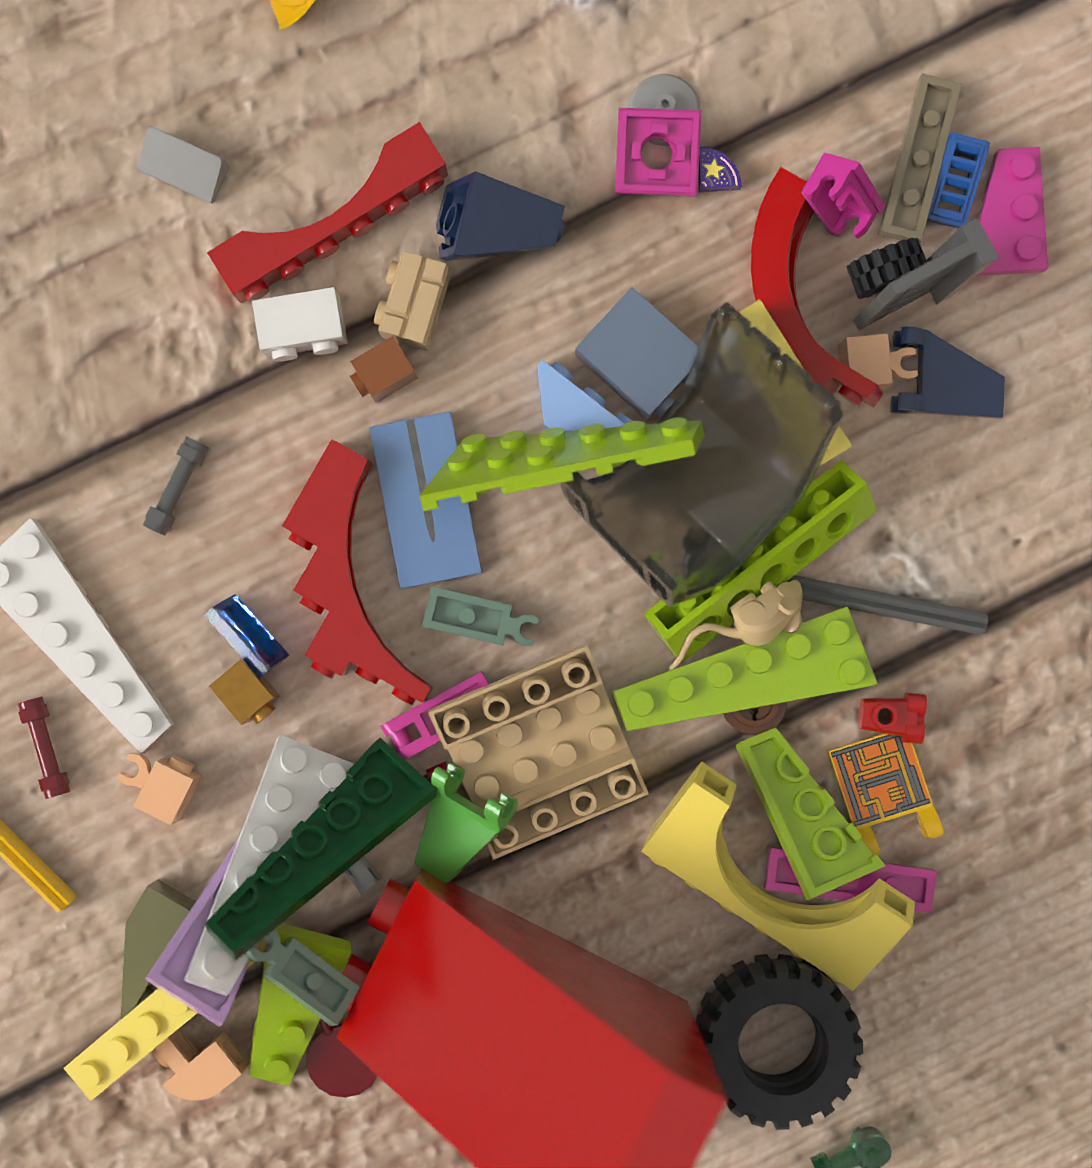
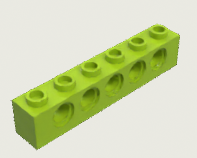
M840 460L647 610L644 616L657 636L677 658L685 639L698 626L705 623H714L725 627L731 626L734 623V617L730 608L737 601L751 593L758 597L761 595L760 590L763 585L769 581L774 584L775 588H778L781 583L790 580L877 512L868 484L843 460ZM705 631L696 636L691 642L681 664L718 636L719 633Z

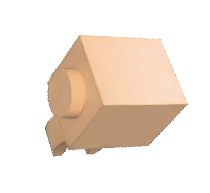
M888 334L846 337L838 345L840 362L876 383L881 390L893 384L892 376L899 381H910L918 376V370L905 371L900 364L902 358L913 357L916 354V349L906 347L899 351L890 352Z
M130 753L127 759L138 765V774L131 776L126 772L119 773L117 778L125 785L136 786L141 789L133 807L169 825L180 821L202 778V775L192 771L194 764L181 757L172 755L170 759L163 758L155 761L151 769L150 761L145 755Z

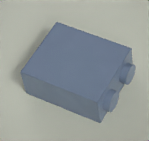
M633 287L627 291L575 349V356L646 421L654 413L661 418L677 400L672 395L673 392L682 383L689 387L704 371L700 363L706 355L704 351Z

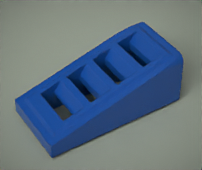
M957 133L949 134L927 221L957 229L967 223L990 142ZM953 154L972 158V160L953 156ZM949 167L968 172V176L963 177L948 173ZM948 185L964 189V192L961 195L943 190V187ZM939 201L959 205V212L938 207Z

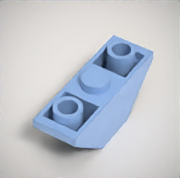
M542 360L538 364L537 374L544 430L559 427L563 428L564 431H573L593 424H600L604 428L621 427L628 422H632L631 419L620 412L615 417L603 407L606 401L589 387L582 391L571 382L573 375L559 363L554 361L550 366Z

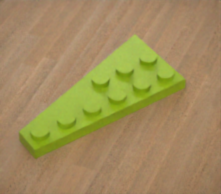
M672 418L661 424L645 425L642 421H632L621 427L604 428L600 424H593L573 431H564L563 428L555 427L546 429L541 433L524 434L523 431H511L497 437L473 434L461 441L456 450L419 495L423 511L439 508L438 501L441 499L460 496L461 503L476 501L479 495L485 494L494 488L500 487L502 493L510 494L573 480L572 472L596 468L597 475L611 473L614 467L634 459L638 465L645 466L693 456L696 454L704 438L702 420L687 421L685 418Z

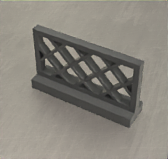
M978 218L962 225L927 259L926 264L889 283L853 320L858 330L864 329L929 292L936 304H939L953 296L994 262L999 256Z

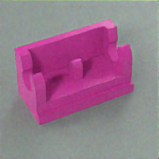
M825 152L801 192L828 233L837 237L844 232L848 222L854 218H859L860 222L854 228L853 234L857 239L862 237L868 231L877 213H882L886 207L860 162Z

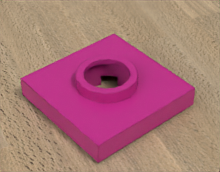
M619 108L615 194L696 197L698 194L702 110ZM653 139L664 140L671 148V161L663 169H651L643 161V147Z

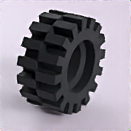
M909 238L908 240H900L896 244H888L882 249L871 251L872 253L859 257V259L852 261L846 267L857 298L863 299L879 295L889 283L926 264L927 260L919 239Z

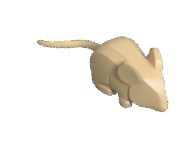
M769 581L763 585L760 590L761 595L758 597L751 593L737 601L730 608L734 617L735 628L705 623L692 630L685 639L677 659L670 665L669 670L675 669L682 662L691 642L696 636L705 631H714L725 636L742 639L745 643L753 646L765 645L771 642L783 629L788 633L797 632L802 624L800 610L803 592L799 581L783 582L778 588H775L774 584Z

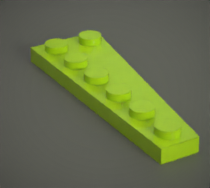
M847 606L803 622L797 632L788 633L782 630L774 640L765 645L753 646L745 643L615 690L612 693L628 732L866 688L878 683Z

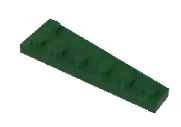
M380 737L346 772V778L333 792L329 790L319 801V807L305 822L301 820L291 831V837L278 851H272L257 867L256 872L248 877L205 923L207 932L234 961H237L436 798V788Z

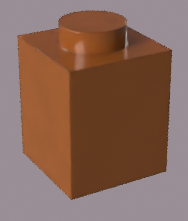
M394 336L350 361L356 370L354 374L350 375V378L361 396L364 397L370 394L375 403L418 379Z

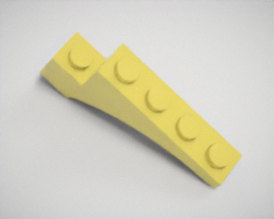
M265 938L255 947L260 952H263L266 948ZM249 960L246 969L254 964L255 961ZM157 988L66 1065L64 1070L88 1099L92 1101L196 1015L197 1012L160 988Z

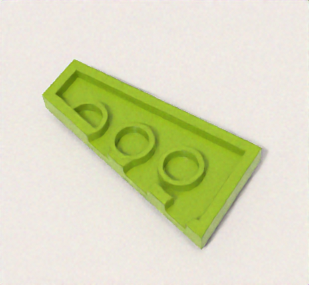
M285 923L274 929L280 937L281 945L284 944L287 938L294 937L340 973L343 972L352 952L351 941ZM266 961L263 964V975L270 965ZM264 976L262 977L258 998L257 1018L249 1060V1077L289 1086L320 1018Z

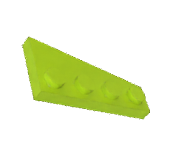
M776 727L741 741L736 745L807 901L886 866L878 855H873L861 839L863 836L852 823L849 824L835 807V801L828 792L819 787L809 774V768Z

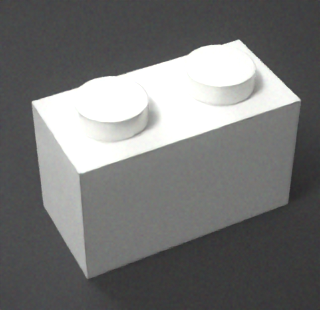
M335 287L252 301L260 351L266 357H272L273 361L293 360L298 357L297 352L313 350L316 355L337 352L339 345L348 344L340 296Z

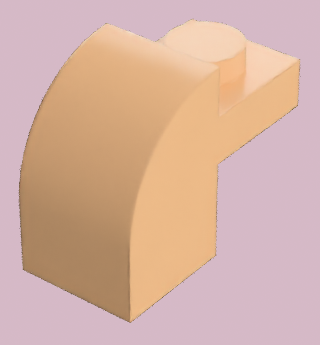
M178 1029L152 1050L157 1061L164 1067H170L173 1071L162 1084L163 1087L171 1094L191 1101L204 1100L217 1095L240 1077L249 1065V1061L225 1031L220 1033L200 1051H197L183 1032Z

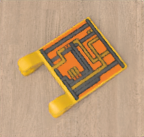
M881 734L827 751L850 822L863 836L861 838L873 855H879L880 849L871 826L907 814L917 813L919 827L924 837L936 838L943 835V826L933 806L913 743L902 742L901 736Z

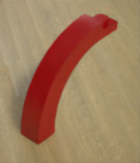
M780 166L767 189L754 226L751 246V277L755 300H761L810 380L822 396L830 401L838 387H840L837 393L850 403L859 407L863 401L874 408L883 395L879 386L823 349L812 337L802 317L796 292V263L803 234L814 214V210L801 193L807 181Z

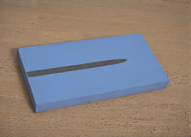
M451 412L369 427L400 589L482 574L469 503H461L460 496L439 500V508L423 511L419 498L422 491L458 447Z

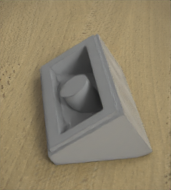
M149 125L145 134L137 170L213 204L229 170V166L221 157Z

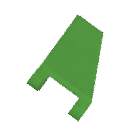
M452 762L448 764L447 771L437 767L432 774L431 783L436 788V798L431 801L414 861L415 865L444 883L450 882L506 828L518 805L517 799L504 792L501 793L499 801L489 798L485 809L455 793L464 778L465 769Z

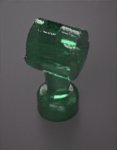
M858 1126L851 1135V1145L828 1158L825 1152H820L809 1158L814 1168H855L858 1166L861 1168H880L890 1160L892 1151L879 1129L871 1126L860 1129Z

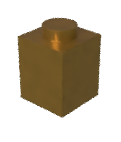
M249 658L245 660L240 659L209 685L210 689L241 725L249 723L251 720L256 725L275 711L276 708L272 703L280 697L263 675L259 676L262 673L257 672Z

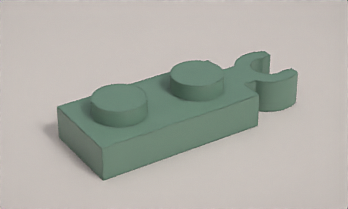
M431 586L422 627L502 646L504 645L505 636L508 634L513 635V638L519 644L531 646L534 640L524 638L520 633V627L525 622L538 624L539 619L530 614L512 618L510 615L513 605Z
M275 930L265 937L266 948L263 952L253 947L245 953L246 957L252 961H266L270 964L263 976L330 1026L338 1025L360 989L358 985L294 937L287 938L284 944L281 945L280 937Z

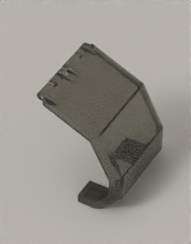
M727 302L710 315L683 392L656 422V424H661L672 418H685L687 421L702 420L704 438L696 454L645 466L638 465L635 459L629 460L620 466L614 467L611 473L585 480L578 471L572 472L573 480L560 483L561 489L572 508L667 605L672 607L711 592L736 572L804 498L843 417L841 402L819 382L812 383V376L787 354L781 355V349L757 327L751 328L750 321Z

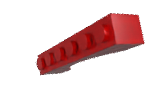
M418 122L384 143L378 162L366 183L349 202L330 216L309 226L287 232L258 233L241 231L208 251L207 254L233 296L240 303L246 300L248 302L259 300L269 292L270 289L268 287L280 279L288 281L303 272L305 269L303 265L316 257L318 259L329 257L339 249V243L352 235L354 238L363 236L374 227L375 224L373 222L384 215H397L409 206L410 199L422 192L424 195H428L439 189L445 182L444 178L448 177L446 163L421 123Z

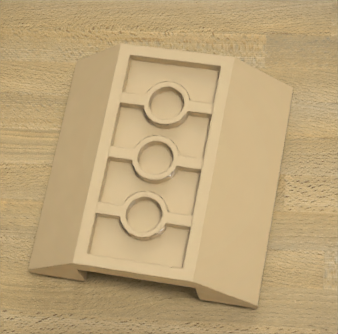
M587 643L428 710L444 750L448 749L454 764L465 769L462 782L471 802L485 809L489 798L499 801L501 793L504 792L518 800L516 811L506 828L487 845L493 859L649 794L604 689L603 681Z

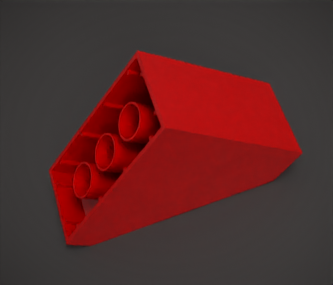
M422 868L411 888L392 878L389 879L367 925L387 934L374 963L372 964L352 954L342 972L344 976L360 987L347 1009L349 1013L337 1035V1038L475 1168H694L727 1100L687 1000L451 881L444 883Z

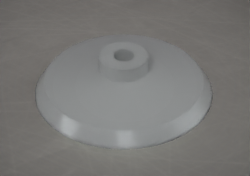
M657 74L644 79L635 87L630 96L628 108L700 110V102L695 90L684 79L671 74ZM653 139L649 141V143L654 145L669 146L664 140Z

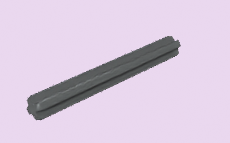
M796 575L787 581H799L803 592L802 600L840 608L848 606L850 610L977 635L984 634L988 624V615L984 612Z

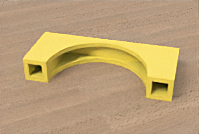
M701 761L650 828L641 852L647 855L656 865L665 867L682 878L691 888L700 890L717 901L726 911L735 913L753 925L761 934L770 936L788 948L796 957L805 959L823 971L832 981L839 982L854 991L912 928L915 901L880 878L859 895L845 901L826 905L792 903L761 890L750 882L737 868L728 852L724 839L723 818L731 805L737 784Z

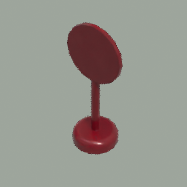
M320 1018L319 1025L322 1032L316 1035L308 1048L306 1066L309 1077L318 1089L330 1096L347 1098L361 1094L372 1086L377 1075L337 1038L343 1024L330 1026Z

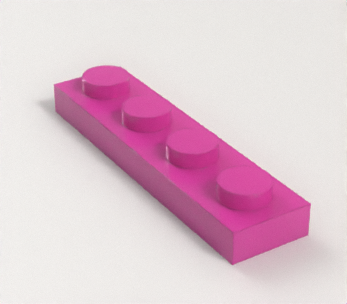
M769 846L763 887L766 890L804 895L783 848ZM883 862L886 865L885 867L817 897L845 901L864 892L880 878L915 901L914 911L932 913L937 871L930 868Z

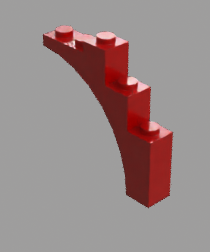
M331 439L282 524V527L292 532L288 538L292 542L308 551L311 550L313 545L318 546L293 590L303 596L299 603L320 615L324 609L329 611L305 656L314 660L310 666L311 668L331 679L335 673L340 676L347 675L352 664L358 666L355 673L365 680L377 685L381 679L394 687L391 694L410 705H413L415 700L423 703L427 700L433 686L409 670L384 644L367 616L356 586L352 562V524L359 494L372 467V463L367 458Z

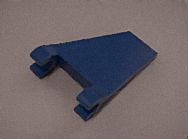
M905 326L901 327V331H894L893 348L902 349L910 347L918 349L917 393L900 392L898 396H891V413L1003 418L1005 383L1003 375L934 335L929 330Z

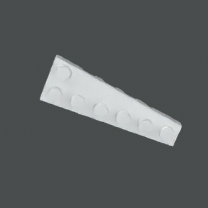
M29 518L0 546V606L138 752L143 754L170 730L175 723L146 680L138 674L135 664L125 649H122L108 629L110 627L86 597L87 593L79 581L74 579L64 564V559L36 519Z
M279 735L208 919L248 877L256 872L257 867L272 851H278L291 837V831L301 820L305 822L319 807V801L329 790L333 792L346 778V772L354 765L353 763ZM205 926L184 981L226 996L232 990L249 958L244 954L237 961H234L207 932Z

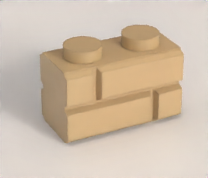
M406 251L401 252L399 262H391L386 277V285L391 286L387 301L380 300L374 318V324L380 325L378 331L381 337L388 339L394 336L398 343L429 351L452 274L450 265Z

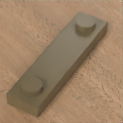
M923 73L918 79L878 233L879 236L898 241L908 240L909 238H918L920 242L922 241L962 83Z

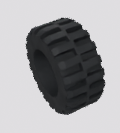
M767 954L755 956L754 963L746 965L741 960L733 964L732 967L735 970L727 977L721 973L713 981L716 988L712 994L710 992L705 993L701 1001L702 1014H697L696 1016L697 1027L724 1092L729 1111L739 1118L743 1117L744 1114L747 1115L751 1124L762 1128L766 1126L767 1121H771L776 1130H789V1122L797 1120L801 1128L814 1124L811 1116L820 1111L824 1117H827L835 1111L831 1103L837 1097L845 1101L852 1091L847 1084L849 1077L858 1079L861 1065L856 1060L857 1055L863 1054V1040L858 1035L861 1026L857 1015L850 1007L851 1003L825 973H821L814 965L805 960L801 962L795 961L790 955L779 954L777 959H770ZM790 1004L800 1007L811 1017L816 1031L814 1044L807 1058L793 1070L782 1074H763L750 1069L741 1058L738 1046L741 1031L747 1021L755 1013L768 1006Z

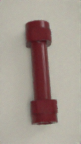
M43 697L18 703V714L21 724L28 723L44 777L39 779L38 782L45 799L70 792L67 772L60 773L45 718L49 717L50 714Z

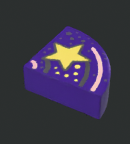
M700 147L699 192L740 190L742 182L734 163L726 155L715 149Z

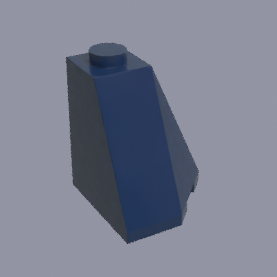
M476 171L447 184L445 187L436 222L437 234L445 238V244L441 243L438 248L439 258L445 261L535 252L553 247L560 240L564 231L565 222L562 217L565 206Z

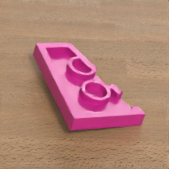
M1040 147L999 149L993 157L979 222L999 257L977 276L1044 272L1048 269Z

